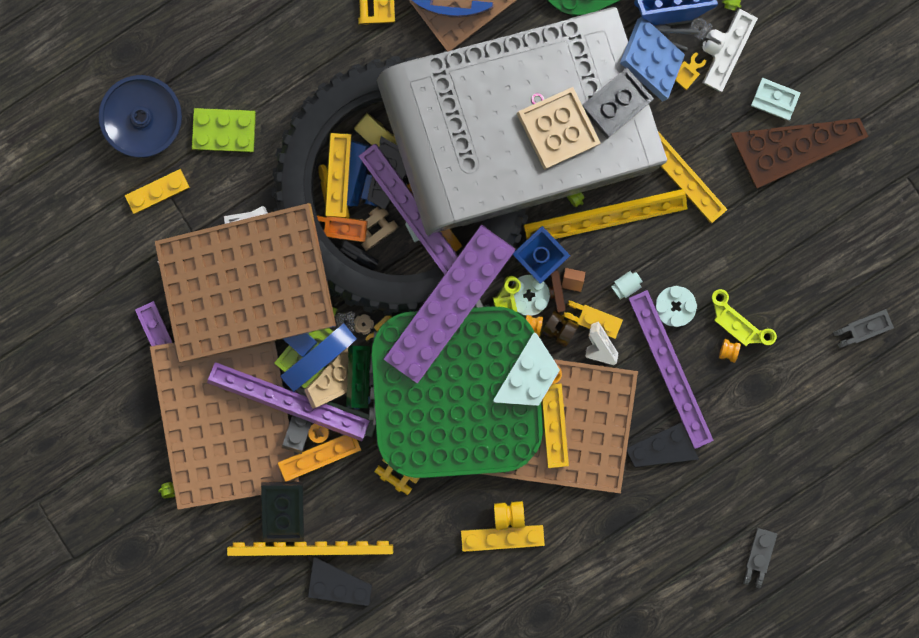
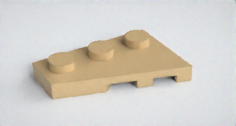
M348 347L335 357L304 389L312 409L347 393Z

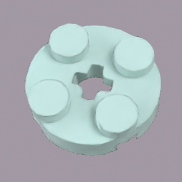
M532 275L519 277L518 280L521 283V288L514 294L517 312L525 316L539 314L546 308L549 302L550 292L548 286L544 281L540 284ZM528 289L531 290V293H535L532 301H528L527 298L523 297V294H526Z
M673 286L664 289L658 295L655 307L660 320L664 324L678 327L686 325L693 319L697 303L694 295L688 289ZM673 301L675 303H677L678 301L681 303V305L679 306L681 308L680 311L675 310L673 312L671 310V308L673 307L671 303Z

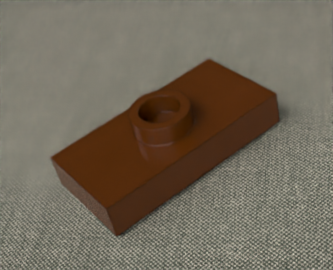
M554 271L550 275L552 287H549L550 298L555 299L556 310L559 313L564 312L566 309L559 271Z

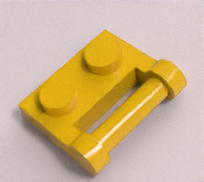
M359 0V25L395 23L394 0H373L374 16L368 17V0Z

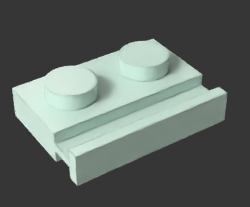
M762 78L751 107L790 121L800 92Z

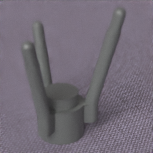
M695 19L654 25L666 38H669L670 33H700L699 30L670 28V25L695 22ZM672 42L678 49L688 50L687 47Z

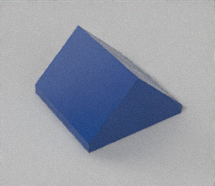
M543 226L513 253L514 257L540 284L570 257L569 253Z

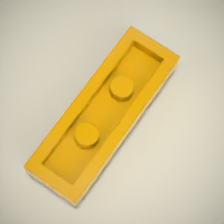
M179 169L125 195L133 214H137L190 187L182 170Z

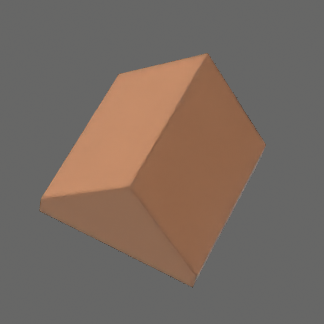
M565 268L561 287L581 292L585 272Z

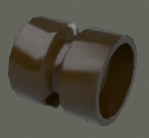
M553 311L541 334L549 339L555 338L556 343L566 348L579 325L571 320L565 321L564 316ZM556 326L561 327L560 331H558L557 329H555V327H556Z

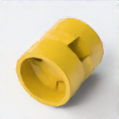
M523 501L511 502L510 506L506 503H494L496 530L508 529L509 525L513 528H525Z

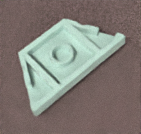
M534 332L494 398V402L539 406L560 369L537 333Z

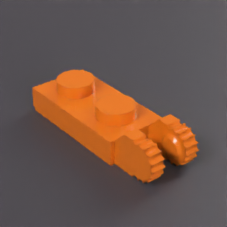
M316 215L319 222H325V229L323 231L327 237L361 242L366 241L368 221Z

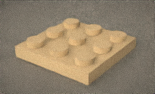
M573 87L516 113L544 170L601 144Z

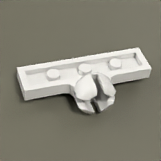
M738 9L726 33L715 29L707 34L706 38L709 40L703 42L702 48L703 51L713 56V62L702 82L703 84L719 92L723 91L758 18Z

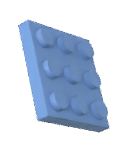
M640 17L636 21L620 64L628 68L642 84L663 102L669 98L685 54L649 21Z

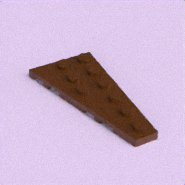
M860 118L730 133L756 189L868 137Z

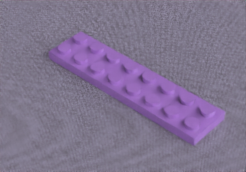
M481 225L384 357V360L418 384L514 253L515 248Z

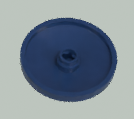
M135 75L116 82L106 92L99 108V123L104 137L114 149L130 157L147 158L165 151L175 141L182 124V111L178 98L168 85L154 77Z

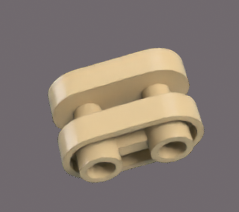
M379 206L369 213L370 217L365 220L368 221L366 241L361 244L365 251L374 247L399 228L395 221L390 223L386 221L385 217L389 213L387 210L380 209ZM379 224L382 229L371 235L368 230Z

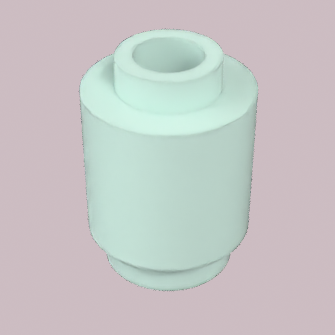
M629 271L614 281L615 284L611 287L621 300L623 297L626 299L642 288L640 283L643 281L637 272L632 274Z

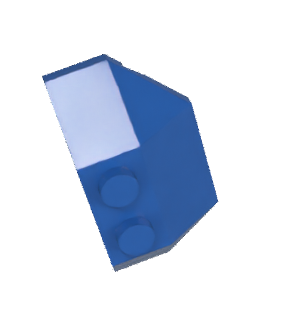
M636 0L642 18L653 25L693 20L718 5L717 0Z

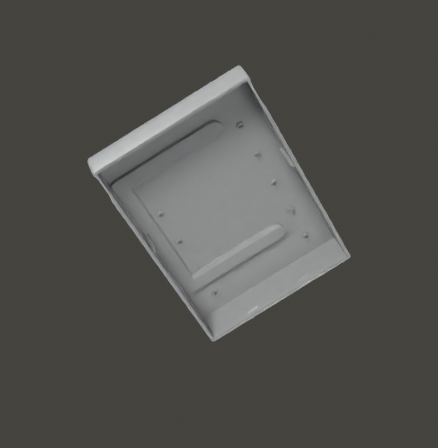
M616 7L448 52L403 62L381 72L376 81L426 235L430 236L433 233L446 229L469 225L651 173L666 163L667 157L649 104L608 139L590 120L601 144L545 170L516 114L518 111L533 105L531 98L536 93L541 94L545 100L572 87L583 105L626 69L620 64L628 40ZM535 96V97H534V102H535V103H538V102L541 101V97H540V96Z

